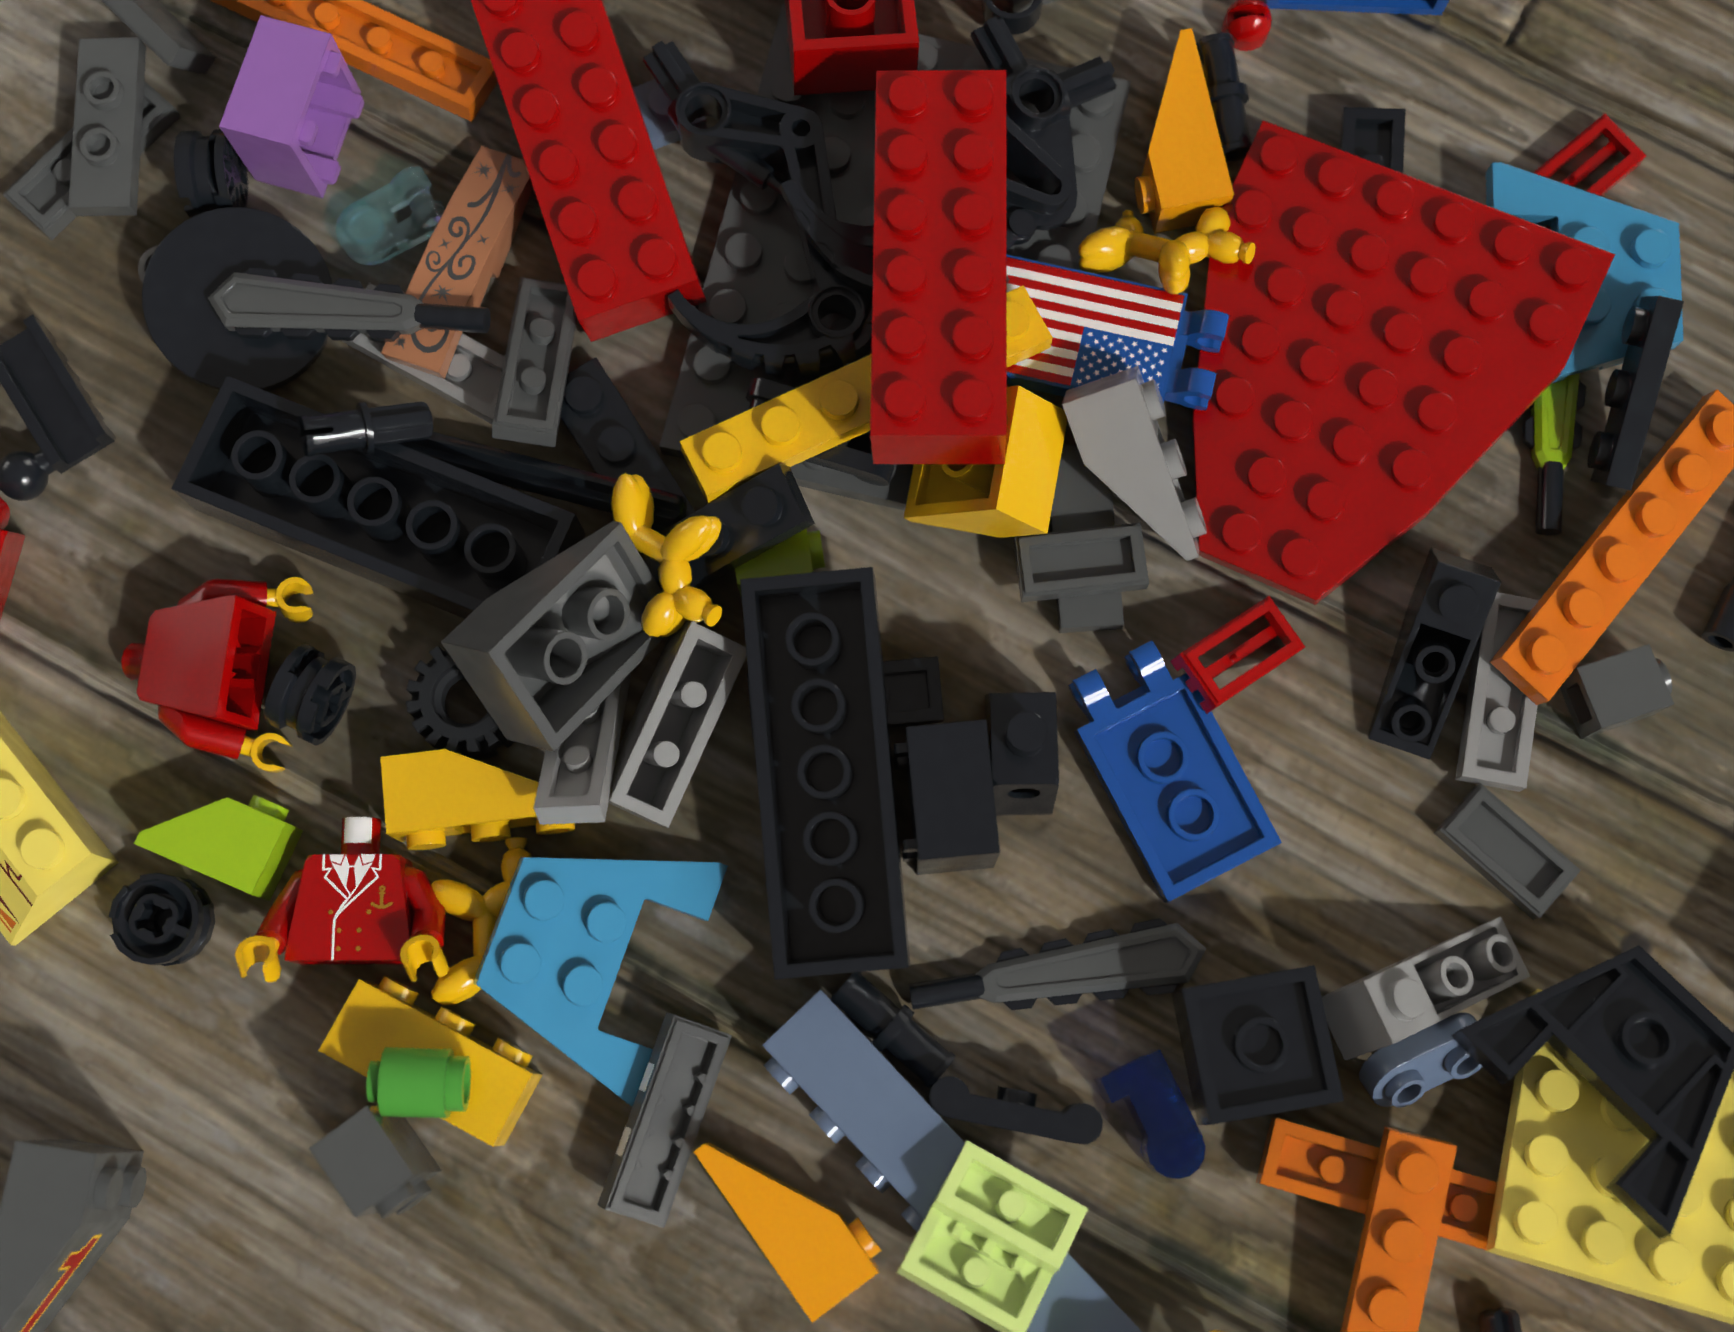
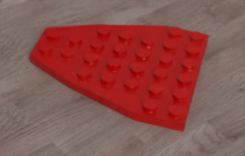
M1263 120L1232 185L1234 192L1232 202L1222 206L1227 211L1231 221L1227 232L1240 236L1244 243L1253 242L1255 244L1253 260L1249 264L1243 263L1241 259L1236 263L1224 264L1209 257L1204 310L1226 313L1229 315L1219 353L1202 350L1199 353L1198 368L1217 373L1207 409L1193 410L1196 499L1207 528V534L1198 536L1199 556L1316 605L1422 521L1561 374L1615 254Z

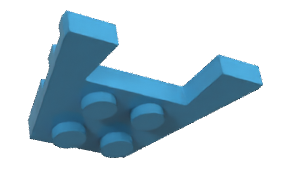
M1492 162L1486 171L1487 206L1540 226H1550L1553 231L1615 254L1563 371L1553 383L1563 381L1568 376L1595 368L1602 370L1623 364L1628 347L1627 344H1623L1621 341L1623 325L1629 310L1633 306L1639 307L1641 297L1663 296L1682 301L1679 223L1502 162ZM1682 311L1671 350L1675 349L1683 341Z
M520 857L473 983L568 1056L583 1070L605 1085L620 1099L633 1107L653 1049L599 1031L598 1026L644 900H648L694 918L708 921L728 865L719 862Z

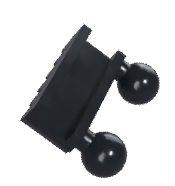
M34 315L23 320L28 329L0 345V383L41 449L34 454L27 451H15L7 454L0 460V490L9 498L18 501H27L38 497L48 484L49 474L56 470L61 474L115 442L114 439H116L114 434L104 424V418L92 404V398L79 383L78 375L68 365V359L55 344L57 341L54 336Z

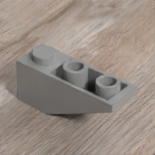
M1135 366L1067 390L1062 406L1083 464L1186 561L1198 558V536L1207 534V528L1196 497L1185 501L1178 478L1186 476L1187 472L1177 441L1173 439L1165 442L1157 419L1165 417L1166 411L1156 381L1153 379L1144 383L1139 367Z
M1498 917L1322 996L1327 1024L1344 1060H1348L1395 1044L1530 977V974L1502 917Z

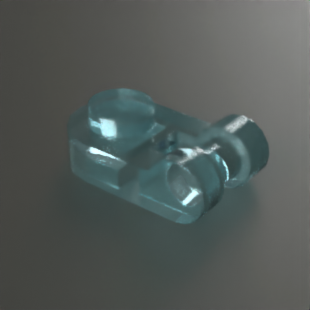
M412 166L401 170L392 178L391 183L351 203L341 212L336 223V235L343 250L353 261L362 265H377L431 238L446 208L441 201L432 198L429 192L431 182L423 168ZM409 205L412 210L411 216L398 223L393 213Z

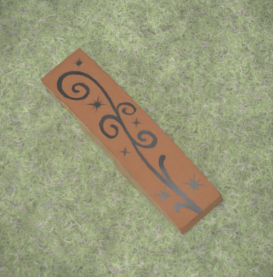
M484 146L480 147L442 214L405 294L412 295L423 303L471 307L481 306L491 277L499 279L533 188L524 159ZM422 329L410 335L401 334L394 342H385L381 354L387 360L445 379L463 331Z

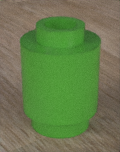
M386 1047L382 1053L381 1061H371L369 1064L366 1083L368 1102L378 1103L381 1117L449 1118L451 1111L465 1112L468 1108L471 1089V1062L469 1056H454L453 1049Z

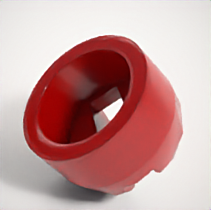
M1236 0L1227 9L1222 23V32L1233 35L1235 43L1233 46L1235 49L1252 51L1265 43L1272 26V16L1268 5L1262 0ZM1247 15L1234 19V16Z

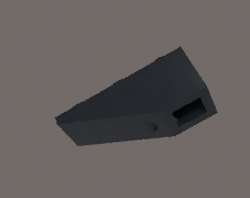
M1432 547L1430 548L1405 613L1367 735L1368 739L1430 760L1501 584L1492 567Z

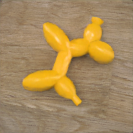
M1221 207L1207 208L1197 223L1196 232L1186 233L1179 236L1176 240L1145 234L1142 223L1134 217L1133 211L1125 210L1114 227L1101 228L1087 235L1078 247L1080 255L1079 267L1082 271L1100 274L1111 272L1125 265L1133 257L1159 262V278L1164 290L1169 294H1180L1188 287L1191 275L1190 264L1200 262L1205 257H1211L1224 264L1236 263L1240 259L1243 263L1249 264L1255 254V244L1253 242L1244 243L1240 236L1227 232L1231 221L1227 211Z
M624 473L620 475L612 493L611 507L614 521L622 523L638 551L660 563L658 573L663 592L654 596L647 603L641 616L642 629L649 636L668 637L679 631L687 619L697 623L704 620L706 625L714 626L722 616V608L717 604L712 605L711 598L704 591L690 586L692 572L689 562L705 554L716 542L722 527L720 519L716 516H692L677 524L667 536H664L651 529L654 520V501L651 489L644 478L637 474L630 475Z
M512 837L505 839V844L509 850L503 854L501 862L504 882L494 885L483 896L472 887L449 879L436 880L431 884L437 899L446 912L459 919L472 921L473 957L466 958L449 967L448 973L437 979L431 991L432 999L441 1005L458 1004L473 997L481 990L473 982L520 857H532L524 849L527 845V838Z

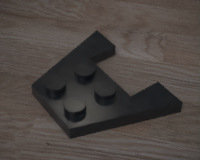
M1636 946L1474 1022L1452 1035L1501 1085L1510 1081L1534 1054L1548 1042L1649 1140L1609 1183L1607 1188L1659 1239L1671 1235L1734 1070V1033L1641 946Z

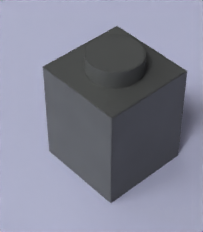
M1650 644L1578 667L1573 670L1560 687L1580 739L1650 717L1674 705L1670 695L1672 692L1670 673L1665 664L1660 659L1655 658Z

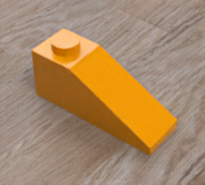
M1192 28L1180 30L1142 176L1135 178V195L1141 214L1149 213L1154 234L1196 226L1207 208H1222L1223 205L1231 203L1234 197Z
M705 1143L694 1151L699 1161L812 1323L879 1273V1267L873 1260V1257L882 1250L859 1217L848 1224L839 1211L712 1143Z

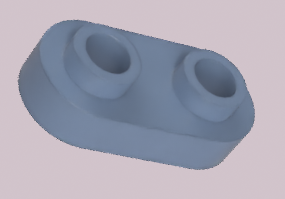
M1456 1013L1395 1044L1377 1050L1361 1067L1359 1072L1360 1082L1377 1105L1400 1108L1413 1104L1426 1091L1453 1078L1464 1079L1473 1075L1482 1065L1452 1035L1458 1030L1477 1022V1020L1469 1013Z

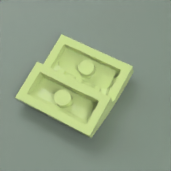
M967 1140L896 1273L999 1332H1026L1053 1275L1060 1269L1088 1208Z

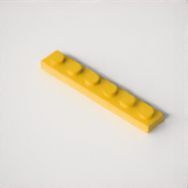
M1024 285L1007 292L1008 368L1049 349L1053 339ZM872 354L679 441L681 451L707 503H711L778 463L792 467L870 431Z

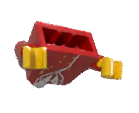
M299 577L287 578L277 588H267L266 581L220 578L207 580L179 599L176 606L154 611L149 617L145 643H132L123 651L121 659L123 672L130 680H138L136 693L139 700L157 705L160 722L186 746L235 760L238 759L239 754L251 757L253 763L264 771L272 773L284 771L286 769L284 767L267 764L263 760L262 753L264 747L271 742H279L293 747L288 739L276 733H265L258 738L249 737L245 734L246 729L258 730L276 618V611L266 607H279L283 616L291 622H306L313 616L311 608L307 606L293 607L286 603L293 594H313L312 587L307 581Z
M373 817L342 818L341 854H312L307 856L304 868L292 874L266 913L255 936L246 938L237 946L235 958L241 978H245L248 969L253 964L264 962L262 970L265 982H275L281 974L278 955L285 951V961L300 965L403 964L412 982L417 981L416 972L419 966L425 964V962L432 961L438 977H443L449 970L442 951L446 910L437 899L431 882L424 871L413 867L411 860L401 855L380 854L381 819Z

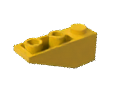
M447 749L380 757L386 834L400 842L406 841L408 850H429L445 847L446 836L471 834L472 842L501 841L511 838L510 829L536 826V834L541 835L560 834L575 830V823L539 824L534 810L539 784L537 781Z

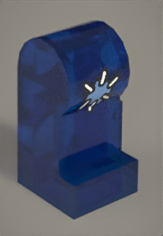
M1160 1049L1151 1051L1094 1079L1106 1103H1113L1124 1098L1142 1135L1140 1151L1143 1161L1151 1171L1163 1177L1181 1179L1192 1175L1199 1169L1205 1157L1206 1147L1203 1136Z

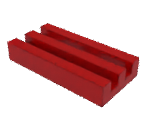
M1604 113L1533 173L1550 178L1603 134L1610 142L1560 182L1577 187L1620 151L1626 158L1586 190L1602 197L1636 169L1647 155Z
M1267 596L1181 652L1170 662L1177 672L1182 668L1190 677L1185 684L1191 693L1197 689L1205 699L1199 704L1205 713L1208 714L1306 647L1272 598ZM1261 616H1265L1270 623L1269 627L1205 668L1198 659L1200 656ZM1279 636L1285 645L1283 648L1219 689L1213 680L1215 677Z

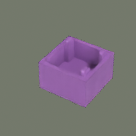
M260 15L219 127L256 181L323 198L327 185L335 184L338 179L341 166L336 160L351 119H358L360 117L365 102L331 33Z

